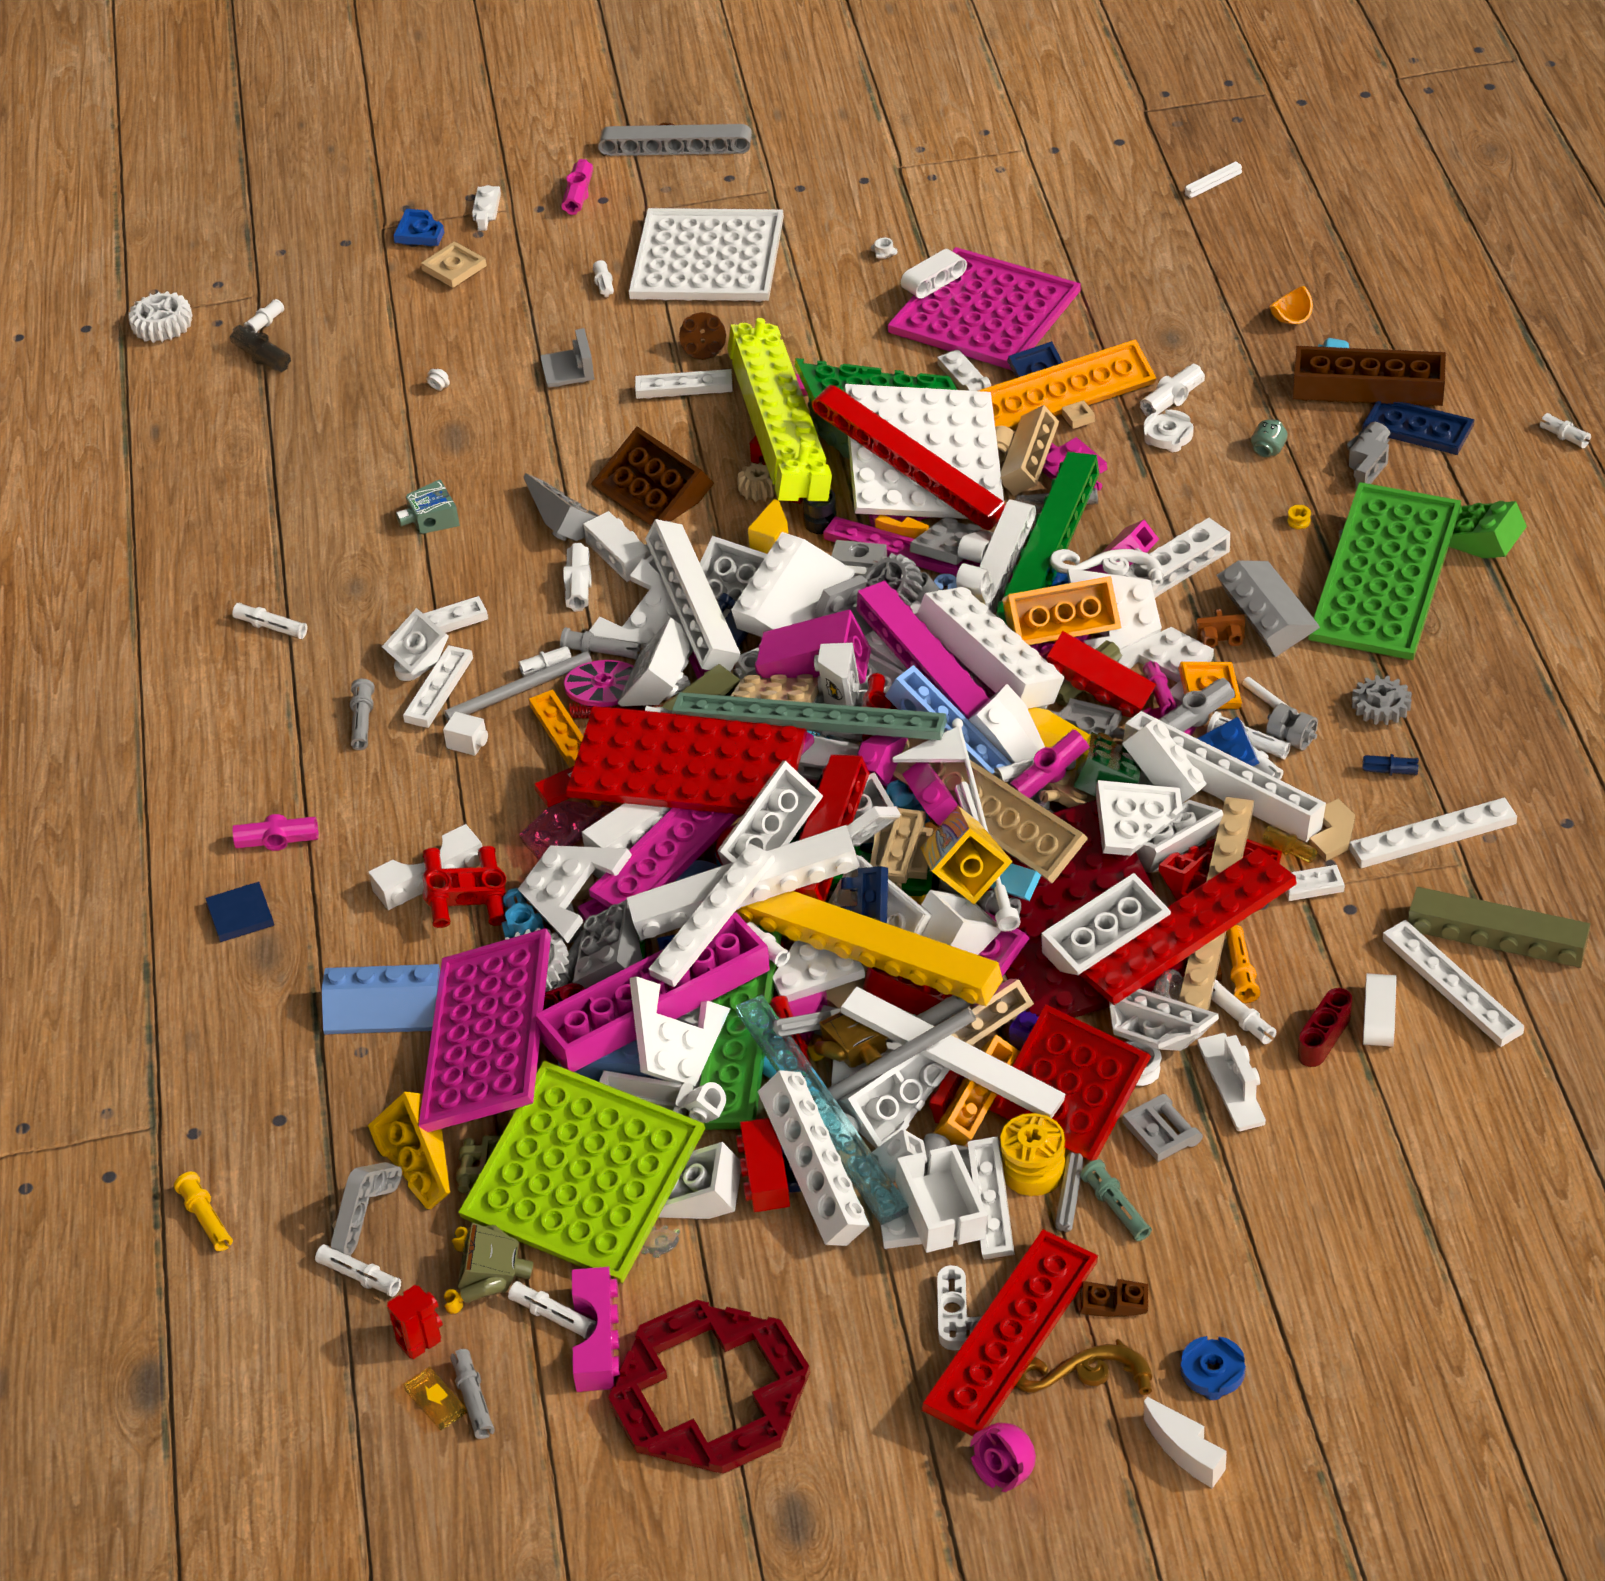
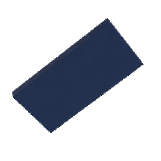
M1377 401L1364 421L1362 430L1371 422H1378L1386 426L1391 434L1388 438L1458 455L1474 426V419L1406 402L1387 404Z

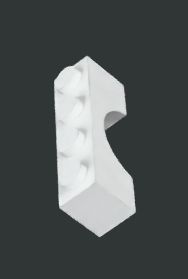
M467 824L442 835V847L440 849L442 869L476 868L480 865L478 849L483 846ZM391 860L369 871L372 890L387 910L422 894L424 888L422 876L426 871L425 863L409 865Z

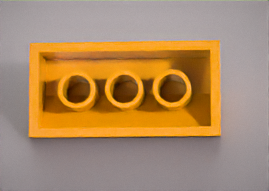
M1111 576L1009 594L1002 599L1007 626L1013 632L1019 634L1028 645L1057 641L1062 631L1073 637L1122 628Z

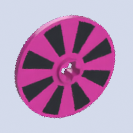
M599 660L582 664L571 670L565 677V692L575 702L587 706L608 707L619 705L618 701L634 666L615 660Z

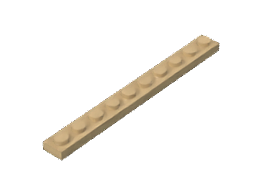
M1225 798L1222 811L1223 817L1219 824L1207 881L1243 858L1254 809V800ZM1226 932L1189 955L1179 998L1180 1002L1209 1011Z

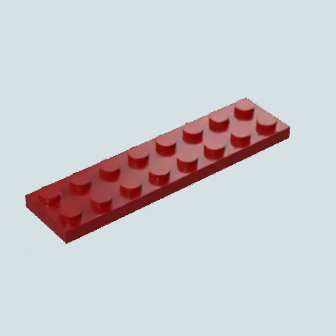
M1258 847L1167 907L1171 911L1169 916L1079 975L1108 1001L1116 1005L1297 884L1296 876Z
M1042 1229L924 1400L922 1411L971 1436L988 1427L1082 1287L1083 1281H1086L1096 1266L1098 1255Z

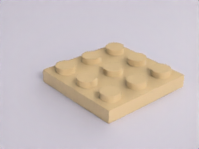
M781 674L773 675L770 678L748 675L741 679L731 696L813 703L819 693L818 677L813 678L811 674L798 675L797 678H787L786 675Z

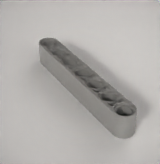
M745 124L608 126L601 131L598 148L602 154L607 156L742 154L750 149L752 130Z

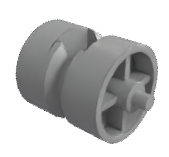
M1283 703L1277 705L1272 714L1267 716L1269 720L1266 729L1267 735L1283 741L1287 739V742L1297 749L1305 750L1312 740L1317 738L1318 719L1304 712L1298 714L1297 709Z

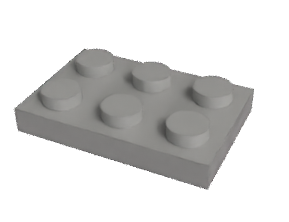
M943 518L911 542L910 552L957 565L964 560L958 557V547L962 537L983 529L975 524L966 525L959 523L954 518Z

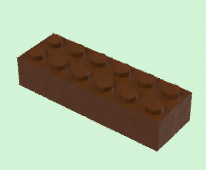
M1296 346L1293 399L1352 403H1376L1381 401V403L1387 404L1406 402L1414 405L1443 406L1446 352Z

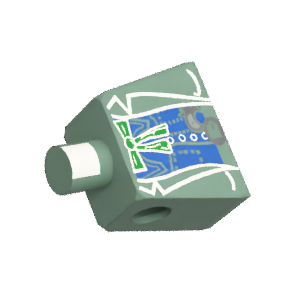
M441 479L407 494L406 502L408 509L396 512L400 526L414 522L419 533L422 534L460 526L457 507Z

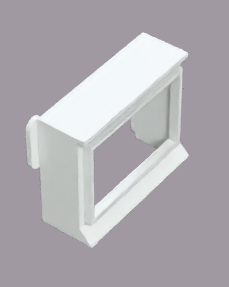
M603 1071L599 1081L656 1105L671 1109L686 1116L688 1111L684 1104L689 1093L693 1090L691 1083H675L610 1071Z

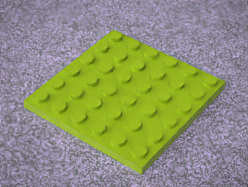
M543 1061L536 1074L533 1104L516 1109L459 1210V1215L461 1218L481 1226L496 1225L508 1236L517 1239V1241L582 1268L609 1267L611 1279H617L618 1283L623 1284L705 1130V1125L690 1117Z

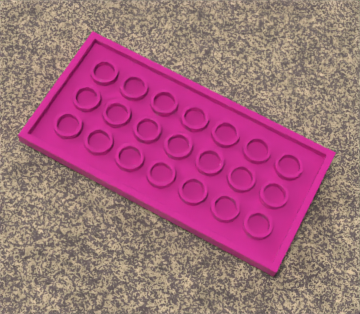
M547 928L442 958L419 1118V1127L421 1129L431 1132L533 1104L541 1035L535 1014L543 1011L551 942V935Z

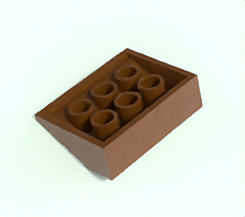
M636 426L591 485L649 526H652L655 519L671 522L697 505L714 485V482L700 468Z

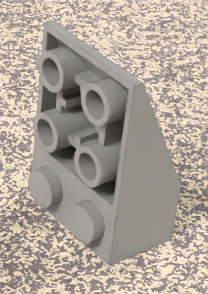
M627 899L585 920L573 983L580 984L586 989L643 960L638 934L633 924Z

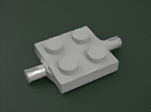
M1070 698L1067 706L1061 712L1051 711L1088 734H1091V732L1096 734L1104 733L1113 739L1123 740L1125 729L1118 728L1122 719V711Z

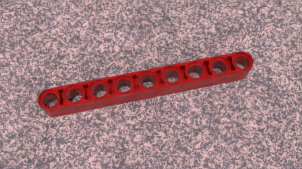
M828 385L812 401V408L820 417L981 528L991 530L999 522L1006 505L1000 498L838 387Z

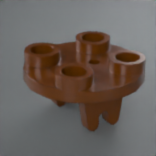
M699 312L692 314L684 319L680 327L679 340L681 347L694 359L706 360L713 358L722 351L726 343L727 334L724 324L720 321L719 317L711 313Z

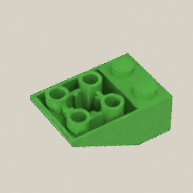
M1498 501L1489 504L1476 503L1461 506L1449 547L1480 558L1505 557L1527 527L1517 502Z

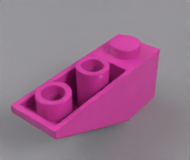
M1143 519L1125 527L1103 552L1117 549L1135 550L1139 548L1142 552L1147 553L1159 538ZM1103 564L1085 570L1108 574L1104 571Z

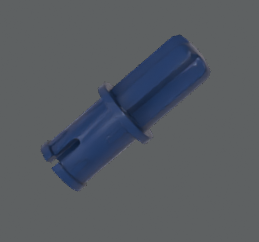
M1390 754V757L1365 755L1362 760V769L1365 772L1389 773V776H1392L1393 773L1417 776L1419 758L1394 757L1393 754Z

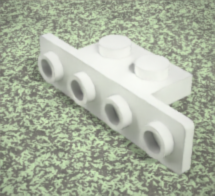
M1225 1033L1198 1039V1047L1236 1130L1243 1131L1265 1125L1266 1119L1256 1100V1087L1260 1085V1078L1255 1067L1251 1068L1246 1046H1241L1236 1035L1227 1037Z

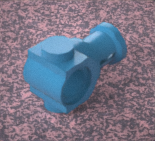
M895 780L887 785L885 791L894 807H897V809L925 811L915 795L909 792V787L905 783ZM925 811V813H926V820H925L924 826H925L926 823L930 822L929 817H928V814H927L926 811Z
M518 888L508 890L503 896V904L508 908L505 913L507 921L501 922L505 938H514L516 932L524 935L527 929H530L531 932H535L537 928L544 929L541 914H534L533 907L527 904L526 898L520 893ZM514 896L517 897L518 903H516V904H515V901H514Z

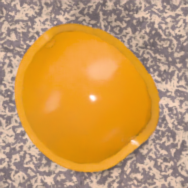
M1300 286L1280 297L1269 308L1278 321L1293 325L1303 323L1310 317L1313 302L1307 288Z

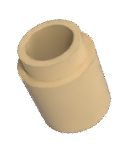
M996 426L999 462H1003L1006 459L1015 433L1009 427Z

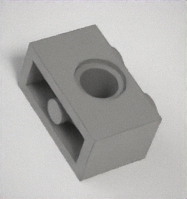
M836 540L831 556L844 565L870 568L873 566V560L879 562L882 555L887 557V545Z

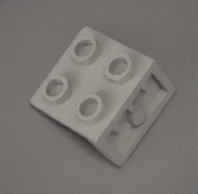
M584 328L575 330L576 340H572L573 350L540 356L547 387H560L562 385L595 380L592 357Z
M862 575L823 589L815 614L818 617L850 609L864 636L873 629L856 611L857 592L864 589L868 581Z

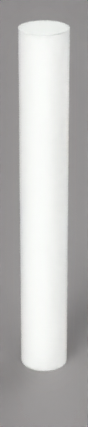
M1246 677L1242 685L1274 709L1280 703L1287 705L1252 678Z

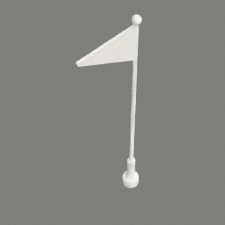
M956 718L952 721L953 729L943 733L941 740H928L893 757V762H964L980 824L988 832L961 729L963 726L961 719ZM999 876L995 881L996 887L994 888L999 907L995 918L997 926L1001 931H1012L1019 927L1020 918L1018 911L1015 908H1011L1006 887L1002 885Z

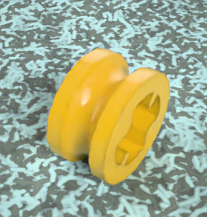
M1304 505L1292 506L1288 510V525L1294 529L1307 528L1311 523V510Z

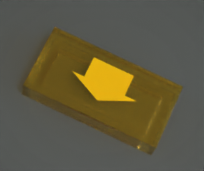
M430 1367L403 1384L408 1395L440 1431L467 1413L466 1406Z

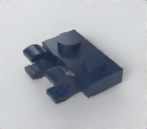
M888 867L858 868V877L841 878V890L850 889V892H857V905L841 906V908L887 923Z

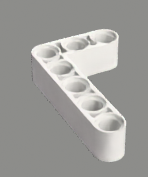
M1011 499L1008 500L980 567L963 563L958 570L956 577L957 587H964L970 590L971 594L981 603H984L993 614L997 610L998 602L1002 598L1006 584L1010 579L1034 522L1036 514L1035 505Z

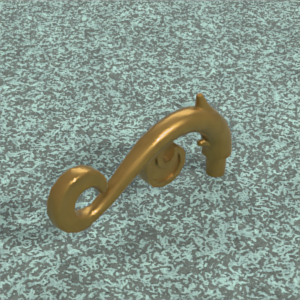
M1116 1339V1345H1097L1073 1355L1041 1381H1032L1026 1378L1027 1372L1031 1370L1040 1371L1043 1375L1048 1373V1367L1045 1362L1034 1357L1016 1384V1387L1028 1393L1037 1392L1055 1384L1074 1370L1077 1371L1078 1378L1083 1384L1099 1386L1104 1384L1109 1377L1108 1365L1102 1360H1114L1125 1365L1123 1370L1133 1374V1379L1138 1383L1141 1395H1148L1152 1392L1150 1381L1153 1376L1145 1358L1135 1350L1127 1347L1120 1339ZM1095 1361H1097V1366H1096V1367H1090V1366H1089L1090 1364H1092V1363H1094Z

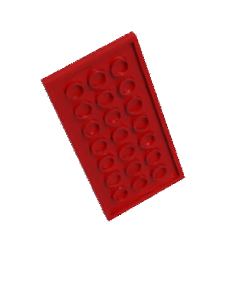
M593 706L566 789L567 796L569 798L744 815L782 761H786L796 771L798 770L807 730L794 726Z

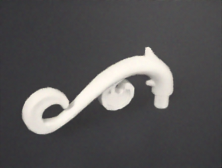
M1139 548L1135 550L1117 549L1102 552L1080 563L1078 554L1066 549L1057 550L1050 557L1052 568L1063 574H1067L1068 568L1086 570L1103 564V569L1108 574L1122 576L1129 571V562L1140 565L1142 569L1148 572L1154 586L1163 584L1162 577L1164 576V571L1160 562L1150 554L1142 552ZM1062 561H1072L1076 565L1065 564Z

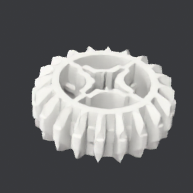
M166 291L162 294L160 292L154 295L149 294L148 297H141V301L134 302V306L130 307L129 323L131 330H133V333L138 338H143L144 341L151 340L153 343L158 340L163 342L166 339L172 341L173 337H180V333L187 332V328L191 327L192 311L190 304H188V301L183 296H178L177 293L170 294Z

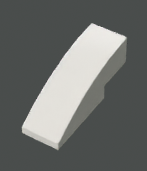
M1147 1397L1144 1401V1421L1153 1437L1180 1467L1197 1480L1213 1488L1226 1470L1227 1451L1204 1439L1203 1425Z

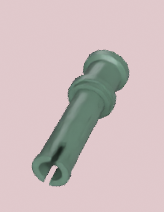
M1097 1159L1088 1163L1081 1171V1179L1092 1186L1098 1200L1106 1202L1117 1217L1132 1233L1136 1241H1142L1147 1238L1152 1228L1147 1225L1135 1207L1120 1191L1121 1187L1118 1179L1110 1176L1105 1170L1106 1166L1102 1160ZM1121 1206H1123V1207L1127 1210V1212L1131 1215V1217H1132L1131 1220H1130V1219L1127 1217V1215L1123 1212V1210L1121 1209Z

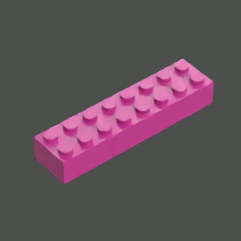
M735 912L675 987L650 975L649 968L663 950L535 1014L536 1022L541 1032L540 1040L563 1068L575 1072L637 1040L629 978L637 976L660 984L656 1013L677 1019L700 1007L701 1002L712 1001L769 971L768 946Z

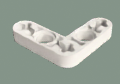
M950 1265L942 1268L937 1276L939 1342L944 1348L960 1350L967 1339L966 1330H970L971 1334L982 1317H967L965 1272L957 1266ZM951 1278L955 1279V1292H949L948 1281ZM948 1303H957L961 1308L957 1312L950 1313L945 1311L944 1306ZM950 1331H956V1337H950Z

